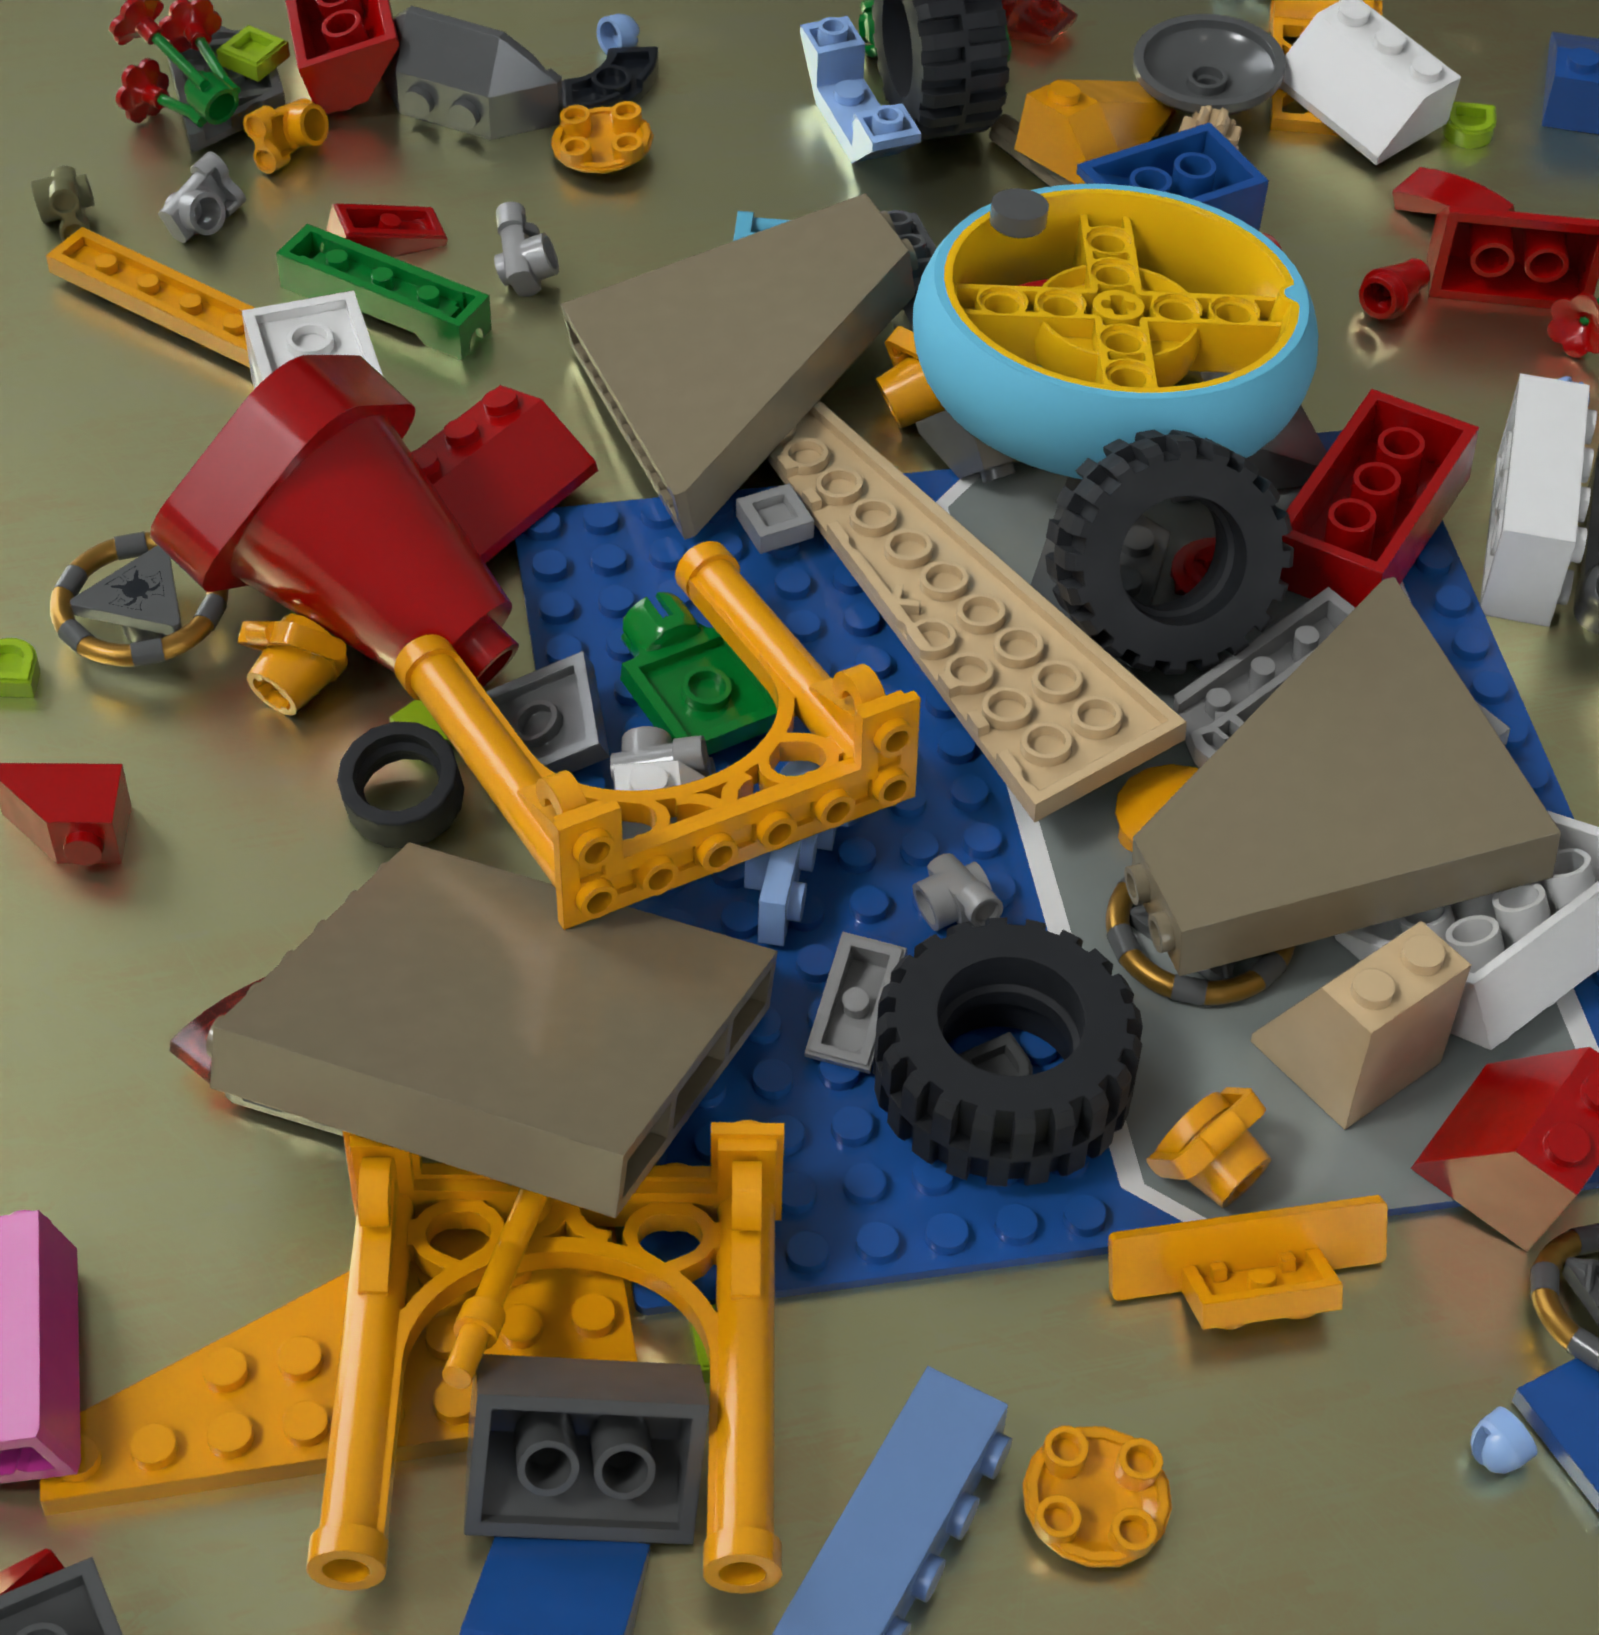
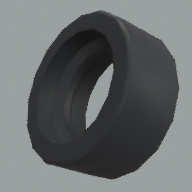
M394 721L371 728L352 742L340 761L337 778L342 801L350 822L365 839L383 847L403 848L408 842L417 845L431 842L450 828L462 808L465 788L452 746L438 731L416 722ZM403 759L421 760L436 769L439 778L437 786L432 794L417 806L401 811L380 810L371 806L366 800L364 793L365 785L371 776L386 764Z

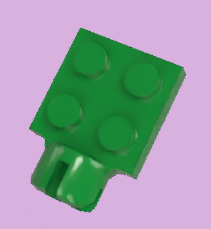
M657 592L655 597L669 616L662 618L647 596L630 608L623 618L624 633L621 635V640L634 658L622 663L620 680L654 727L667 731L672 737V743L674 738L703 735L706 740L708 755L769 732L777 715L776 705L771 695L714 627L708 628L700 624L685 603L676 595L668 592Z

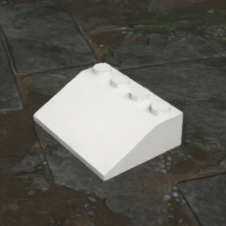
M1548 811L1561 831L1553 878L1334 935L1335 939L1359 960H1362L1422 921L1471 964L1450 1034L1492 1050L1546 1008L1552 1006L1559 998L1592 973L1599 970V827Z

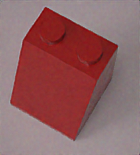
M1584 1047L1486 1064L1410 1169L1528 1252L1575 1199L1599 1165V1053L1591 1047Z

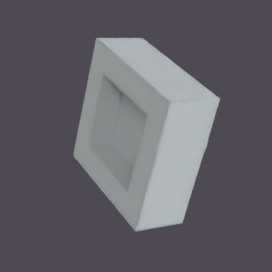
M790 483L736 499V517L760 554L814 538V519Z

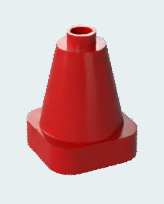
M302 355L286 362L272 372L249 394L165 501L152 523L150 530L151 539L206 592L251 586L297 615H302L314 621L332 636L343 640L347 645L394 673L395 661L400 651L412 640L424 635L433 634L448 640L481 686L485 688L505 669L519 648V643L502 628L512 610L511 601L402 440L415 417L416 410L414 405L360 355Z

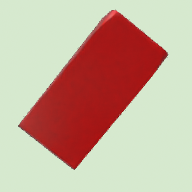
M336 203L332 204L326 231L391 257L443 247L447 245L448 241L432 207Z

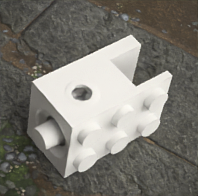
M354 291L242 310L254 389L280 366L302 355H360L382 375Z

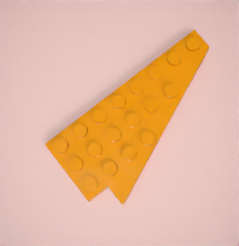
M595 1226L598 1229L612 1231V1242L617 1244L615 1227ZM454 1228L436 1234L429 1244L441 1253L462 1260L483 1248L489 1241V1237L479 1230H460ZM415 1261L410 1262L406 1304L432 1279L420 1270ZM566 1268L517 1273L502 1307L506 1317L497 1342L483 1353L638 1362L624 1279L603 1272ZM350 1271L80 1412L81 1462L78 1474L40 1479V1503L45 1516L326 1473ZM478 1287L456 1298L444 1307L427 1324L412 1347L404 1375L396 1462L467 1452L472 1383L464 1389L454 1388L444 1381L442 1372L457 1339L453 1331L455 1321L466 1299L475 1296Z

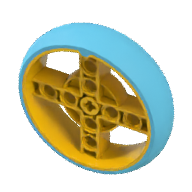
M1070 184L1033 189L1031 191L1042 195L1047 200L1049 210L1045 230L1029 238L1008 237L995 230L990 224L991 204H988L966 217L944 238L936 248L921 276L913 305L914 341L916 353L927 383L941 405L957 423L986 445L1022 463L1055 474L1083 479L1075 470L1088 458L1096 463L1106 458L1103 451L1104 446L1117 439H1121L1129 444L1135 442L1137 432L1156 430L1164 435H1168L1171 430L1190 432L1200 438H1208L1248 458L1273 440L1289 423L1305 399L1316 370L1318 327L1314 305L1302 277L1287 255L1269 238L1242 220L1205 203L1168 192L1115 184ZM1048 279L1042 287L1017 286L1033 281ZM1188 371L1231 373L1205 382L1173 386L1181 381Z

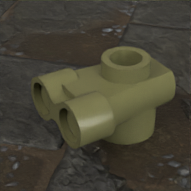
M60 166L52 171L51 177L31 181L33 196L42 222L48 223L61 219L59 231L62 241L66 240L81 227L90 230L85 208L95 206V202L86 174L77 176L73 167Z

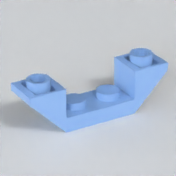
M848 16L827 17L817 22L800 25V35L816 105L851 163L899 154L921 142L922 133L903 103L881 106L864 79L865 43Z

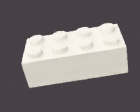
M1520 373L1496 458L1480 606L1486 616L1550 627L1556 605H1567L1574 577V571L1568 570L1571 562L1580 564L1587 539V528L1578 527V522L1583 523L1586 518L1591 488L1581 486V483L1588 482L1594 457V449L1584 447L1585 444H1591L1597 420V410L1588 409L1590 385Z

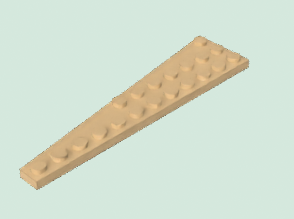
M818 401L766 458L784 484H791L814 519L815 526L1034 823L1185 740L1187 722L821 401Z

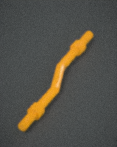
M520 1188L476 1294L466 1299L455 1321L453 1331L457 1339L442 1372V1377L448 1385L458 1389L469 1387L484 1351L493 1347L497 1342L506 1317L502 1307L545 1206L547 1196Z

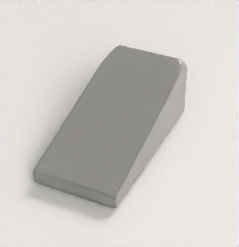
M842 932L804 1052L805 1057L870 1074L874 1062L879 999L883 987L890 983L892 970L902 958L907 956V948Z

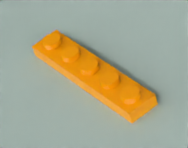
M84 227L78 229L46 255L50 273L250 368L242 310L255 307Z

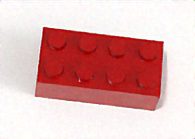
M1371 389L1286 510L1289 515L1292 531L1287 535H1283L1282 541L1294 548L1293 566L1282 568L1280 579L1289 584L1287 590L1312 599L1329 587L1356 608L1382 580L1395 577L1400 585L1469 480L1479 427Z

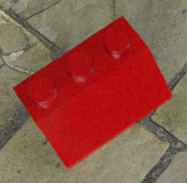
M285 0L298 71L312 102L320 105L326 112V115L334 112H344L355 105L368 102L400 46L390 0Z
M1448 205L1436 216L1427 254V266L1431 274L1428 283V297L1551 309L1553 303L1561 297L1573 299L1582 292L1590 293L1594 296L1599 279V220Z
M502 385L486 393L482 400L457 419L447 423L443 430L417 450L411 452L485 563L598 472L597 463L542 399Z

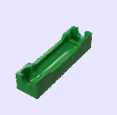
M306 224L276 252L281 288L308 299L354 291L361 312L413 332L425 346L457 359L463 360L470 352V341L474 332L477 336L484 338L492 329L489 295L313 225Z

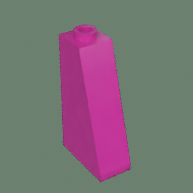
M18 1210L12 1214L0 1216V1484L78 1474L81 1462L77 1248L39 1210Z

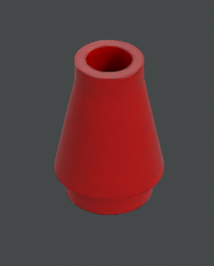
M1411 258L1403 263L1376 268L1368 272L1359 289V301L1364 311L1376 319L1390 320L1401 316L1420 290L1428 285L1431 274L1427 264L1418 258Z

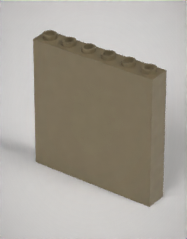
M408 842L388 862H383L378 867L376 873L361 888L352 891L345 900V903L327 920H321L313 933L294 951H288L280 964L261 982H255L249 988L246 996L226 1015H220L213 1022L206 1040V1053L209 1057H212L210 1088L616 1218L768 1011L778 951L627 906L600 918L592 919L564 930L558 922L556 888L553 884Z

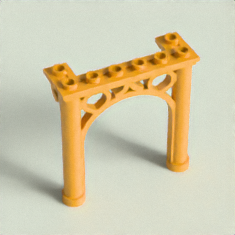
M716 541L699 543L682 556L675 571L676 583L766 688L776 705L777 715L771 729L757 747L733 765L705 778L673 787L638 791L602 789L580 784L569 771L563 770L554 773L535 758L452 645L444 637L431 634L412 640L400 651L394 665L395 675L404 689L412 698L422 701L556 888L558 922L564 930L589 920L600 918L610 912L652 896L663 894L673 888L710 874L721 872L731 866L773 850L781 849L786 845L831 828L839 827L844 823L915 797L921 698L914 690L905 694L902 690L886 695L878 676L866 664H859L839 671L833 678L830 677L740 574V565L724 545ZM797 716L811 733H793L794 717ZM779 761H810L820 766L816 770L808 771L798 776H785L774 770ZM758 783L760 791L753 793V786ZM676 817V822L671 824V818ZM622 821L642 823L652 828L650 831L638 834L633 838L625 840L622 838Z
M754 1120L711 1122V1166H689L683 1163H667L662 1166L654 1165L616 1218L548 1197L517 1273L542 1269L566 1268L603 1272L638 1283L668 1300L693 1325L705 1347L710 1368L707 1538L703 1546V1577L709 1585L718 1590L738 1594L767 1590L775 1586L782 1577V1543L774 1534L775 1221H782L784 1123H760ZM343 1131L356 1223L319 1528L310 1536L306 1571L309 1577L320 1585L332 1589L350 1591L371 1588L382 1582L386 1576L389 1548L388 1533L404 1375L412 1347L423 1329L444 1307L456 1298L479 1286L520 1188L445 1163H422V1156ZM595 1226L624 1227L622 1234L623 1245L612 1242V1231L598 1229ZM454 1228L460 1230H479L489 1237V1241L483 1248L462 1260L441 1253L429 1244L436 1234ZM683 1231L695 1236L700 1244L695 1250L686 1255L663 1262L644 1250L640 1242L645 1236L653 1232ZM415 1261L420 1270L432 1279L406 1304L410 1262ZM713 1265H717L716 1312L708 1299L692 1283L704 1276Z

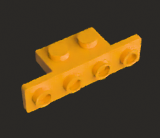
M1372 1195L1113 1232L1108 1237L1109 1290L1117 1301L1182 1292L1203 1330L1212 1328L1231 1330L1240 1328L1246 1323L1280 1318L1306 1319L1315 1313L1342 1310L1343 1284L1334 1270L1382 1263L1386 1259L1388 1206L1380 1195Z

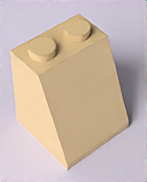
M1420 921L1252 1033L1251 1042L1346 1130L1441 1063L1471 964L1426 924Z

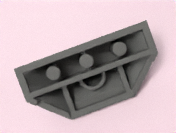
M410 6L393 17L400 46L381 79L400 114L489 140L560 124L559 115L563 110L562 77L551 68L546 70L531 52L505 32L415 6Z

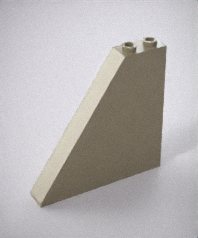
M865 193L561 304L571 348L684 540L698 534L914 297L915 289L912 272L918 269V261L911 242L907 238L901 240L896 234L889 213L886 210L879 211Z
M1395 577L1382 580L1134 835L1132 865L1125 867L1124 876L1134 905L1143 904L1148 914L1149 931L1156 950L1159 953H1168L1180 977L1553 878L1561 831Z

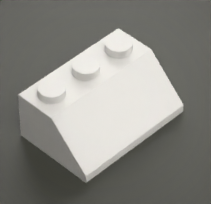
M1340 0L1318 12L1285 55V73L1280 88L1375 165H1378L1447 124L1461 76L1364 1Z

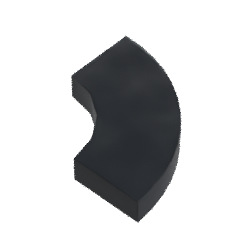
M658 47L608 49L606 60L593 72L582 77L562 81L563 109L571 105H582L592 109L597 107H613L615 104L623 101L639 102L649 92L656 80L658 73Z

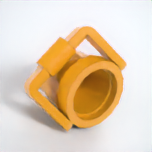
M897 326L885 341V346L894 367L876 378V383L895 421L902 429L945 411V408L927 383L916 353L914 332L902 326Z
M291 613L285 615L281 621L242 622L237 643L262 652L247 674V682L253 692L265 704L282 714L296 715L328 683L336 681L347 668V648L344 641L332 636L320 625L302 615Z
M1226 1087L1220 1093L1213 1092L1193 1106L1171 1128L1158 1145L1156 1151L1146 1159L1147 1164L1159 1177L1187 1180L1221 1208H1225L1243 1195L1263 1174L1271 1162V1157L1248 1130L1266 1112V1107L1251 1088Z

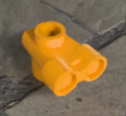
M306 98L275 109L267 105L262 106L247 114L243 120L245 132L255 143L253 153L255 164L266 174H271L287 165L291 159L290 154L299 147L321 145L326 140L329 131L328 117L324 109Z

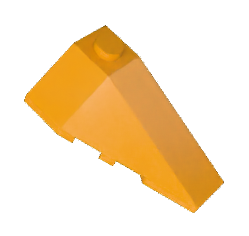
M1058 79L1026 94L1014 149L1073 184H1086L1076 173L1077 164L1151 141L1153 137L1159 136L1176 113V110L1152 97L1138 81Z

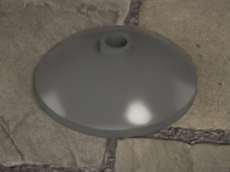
M1217 14L1184 15L1163 21L1150 28L1141 36L1135 46L1133 55V71L1137 81L1144 90L1162 104L1188 114H1194L1195 111L1199 113L1201 106L1212 105V109L1221 110L1223 107L1229 111L1228 115L1247 111L1269 99L1279 89L1284 78L1286 66L1285 55L1281 46L1269 33L1247 21Z

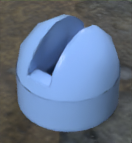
M613 14L599 20L597 39L606 55L610 48L636 47L638 44L636 36L639 35L640 30L632 17L625 14Z
M1499 1406L1482 1418L1472 1431L1470 1440L1472 1455L1479 1464L1484 1465L1491 1472L1500 1474L1512 1472L1521 1468L1537 1455L1536 1444L1526 1427L1512 1412L1504 1407Z

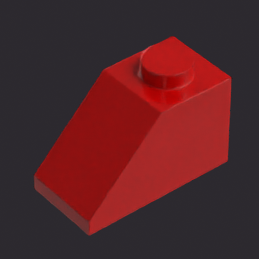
M0 763V808L2 815L55 863L82 866L122 864L131 811V801L123 764Z

